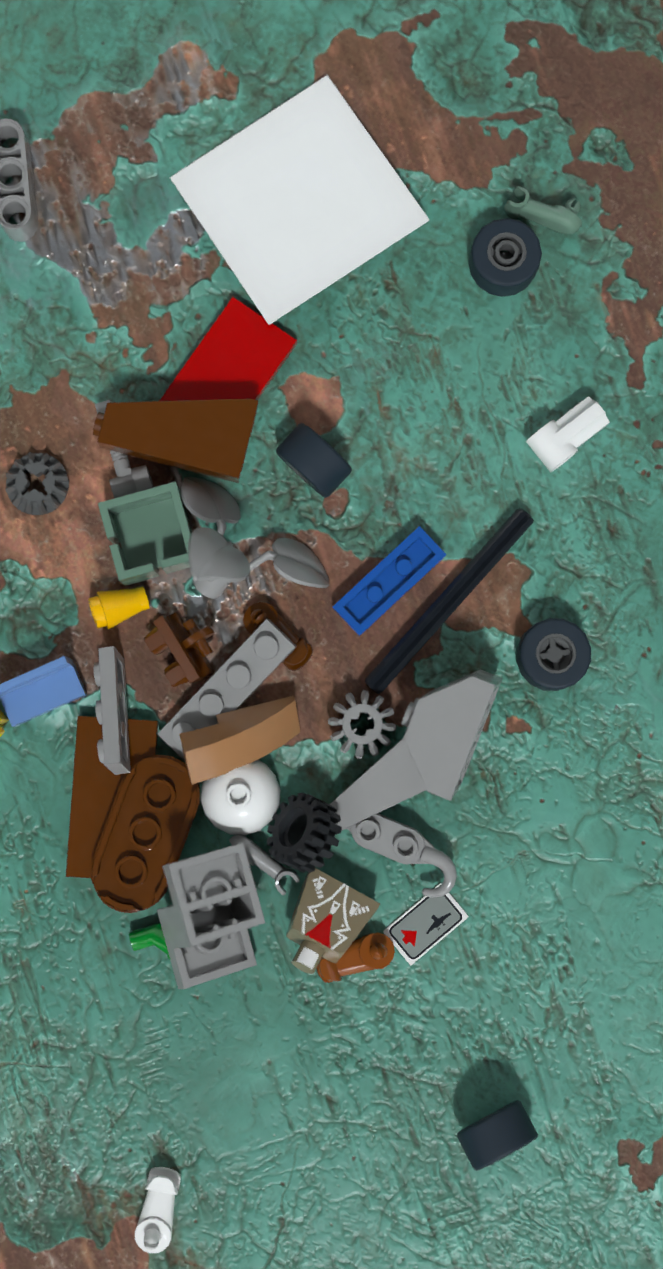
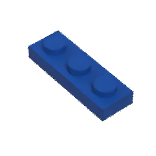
M419 526L332 608L360 637L442 561L447 554Z

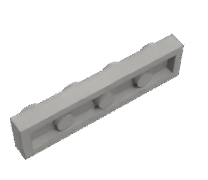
M266 619L162 728L158 735L185 761L179 734L216 725V715L237 710L297 646L270 619Z

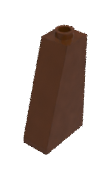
M254 399L107 403L105 413L98 412L96 416L93 435L98 436L97 442L100 448L239 483L259 401Z

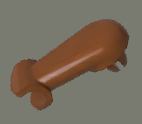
M378 932L369 933L354 940L337 963H332L322 957L316 971L325 983L341 981L342 976L374 969H383L393 960L395 953L394 944L385 934Z

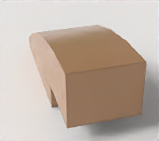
M290 696L216 715V725L180 733L179 736L191 784L216 778L268 755L300 733L295 698Z

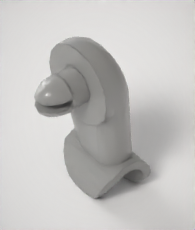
M235 834L229 839L232 845L244 843L249 864L252 866L256 865L275 880L276 889L283 896L287 892L280 884L279 880L281 877L289 875L293 877L296 883L300 881L295 870L284 867L246 836Z

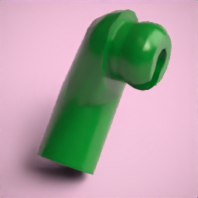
M161 923L129 932L131 946L134 951L156 946L166 953L170 960Z

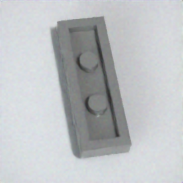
M114 646L98 648L99 662L94 663V678L97 686H100L101 700L96 701L95 705L97 721L100 725L102 724L103 739H99L97 743L99 760L114 775L131 773L125 661Z

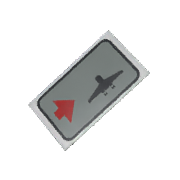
M450 893L436 898L424 896L387 927L383 933L391 939L396 949L411 966L469 916Z

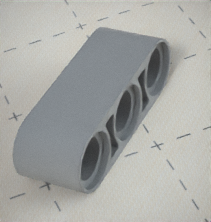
M4 118L0 120V225L10 239L23 242L32 238L38 228L30 143L20 124L13 119ZM7 139H18V142L13 147H2ZM11 176H22L21 181L17 185H5L7 179ZM15 213L26 214L21 223L16 225L9 224V219Z

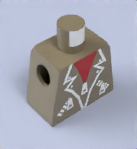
M315 868V871L308 873L303 881L286 934L288 939L300 945L292 960V964L305 973L314 974L322 957L332 963H337L377 911L380 903Z

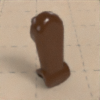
M258 602L248 607L244 613L243 623L250 635L266 619H270L297 646L282 662L289 670L296 671L310 660L313 654L312 647L303 637L299 639L273 606L268 603Z

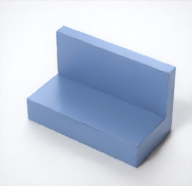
M66 656L0 684V700L12 727L21 725L87 695L73 660Z

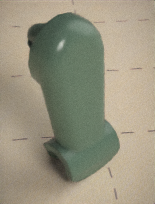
M517 186L514 190V195L521 203H514L509 200L504 206L505 212L510 218L524 217L561 234H574L582 226V221L577 216L581 204L578 201L573 208L574 198L568 200L564 207L559 205L550 206L530 199L529 192L525 188Z

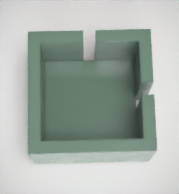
M176 481L98 503L106 536L113 543L109 547L117 576L124 586L159 577L158 568H162L166 574L190 568L188 543L192 530L185 505L180 496V488Z

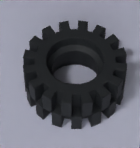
M298 793V796L291 795L288 797L289 804L282 802L279 805L281 809L280 814L274 813L272 819L276 822L274 826L269 825L267 832L272 834V836L267 838V845L271 846L268 851L271 856H274L276 861L305 873L307 871L310 873L315 871V866L321 868L325 865L324 857L330 859L334 853L330 851L332 845L337 847L340 840L335 838V834L341 833L342 826L337 825L341 818L339 814L335 813L337 811L335 807L310 794Z

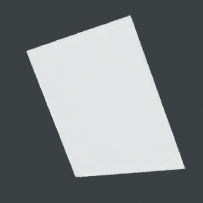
M328 75L170 177L268 325L429 221L427 215Z

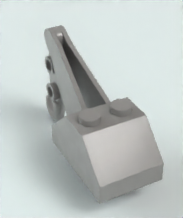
M481 669L429 691L420 699L416 698L414 703L410 702L402 721V725L408 727L404 738L330 803L337 810L335 813L339 814L341 818L337 825L342 826V830H349L355 842L361 847L402 864H431L440 868L444 874L442 884L434 889L424 888L422 890L424 896L431 898L442 897L454 887L457 873L453 861L448 855L436 849L417 829L383 816L379 812L425 790L449 801L458 792L503 679Z

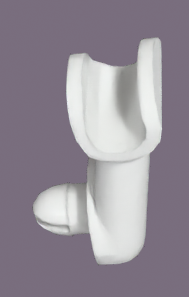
M155 1167L149 1172L145 1187L148 1191L135 1230L137 1245L148 1253L164 1251L169 1246L172 1238L175 1195H178L181 1175L173 1169Z

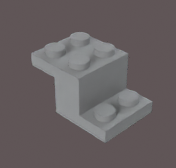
M244 843L164 865L163 869L173 905L157 909L178 989H186L257 965L247 929L264 924L265 920Z

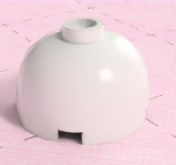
M256 760L219 777L203 781L201 804L205 816L216 828L232 835H248L260 831L273 820L272 817L280 805L281 790L276 776L265 763Z

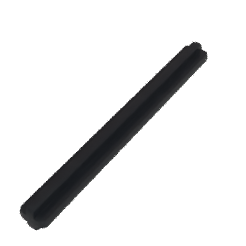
M518 508L366 677L365 683L375 693L380 694L533 524V518L525 510Z

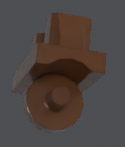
M178 612L168 616L162 615L153 621L156 627L144 637V641L155 655L162 654L168 649L172 652L176 661L164 669V674L171 686L176 687L187 682L193 683L205 679L214 673L205 658L213 653L206 641L215 633L211 626L200 630L193 618L184 622Z

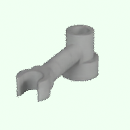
M110 400L95 404L97 414L98 412L105 413L107 403H111ZM109 450L117 475L116 478L109 479L114 498L154 487L146 464L131 469L126 454Z

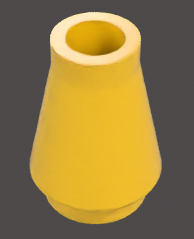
M143 586L133 589L96 592L97 596L88 598L97 629L106 626L109 630L141 611L150 609Z

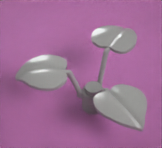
M184 477L183 483L180 486V496L185 507L201 520L211 523L216 522L217 531L200 527L195 529L189 538L188 557L193 583L202 595L211 599L219 598L230 582L238 583L245 580L251 570L267 560H273L275 570L284 578L294 583L316 588H328L330 585L329 578L317 556L304 544L293 539H276L272 544L273 551H266L249 563L246 556L223 537L226 530V522L235 524L241 517L239 506L233 496L224 488L209 480Z

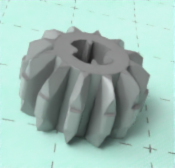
M362 691L361 704L357 705L352 693H347L345 696L346 701L351 708L347 710L339 703L334 704L333 708L335 711L344 715L343 719L334 717L328 719L329 725L342 726V730L333 733L330 738L332 741H336L346 736L348 740L340 749L342 753H346L352 743L357 744L355 757L361 759L363 757V745L368 744L372 756H376L379 752L373 742L375 739L385 746H389L391 743L389 738L380 733L382 730H396L395 724L382 722L383 718L390 717L394 714L392 708H387L381 713L376 710L384 700L380 695L371 706L367 704L369 698L368 691ZM360 713L369 716L367 721L371 719L373 721V729H367L365 736L356 735L357 728L352 730L350 725L351 720H357Z

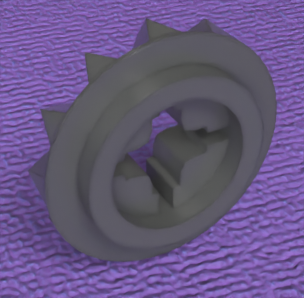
M29 452L28 455L16 459L11 469L6 473L5 491L12 504L26 514H48L56 510L67 496L69 489L67 472L57 459L47 453ZM27 472L31 475L34 474L36 477L45 475L46 478L42 483L48 493L46 496L36 489L28 492L27 488L30 486V481L26 475Z

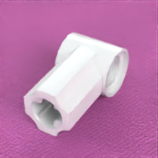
M588 396L556 422L552 420L544 425L526 443L551 473L576 454L578 447L610 422L598 402Z

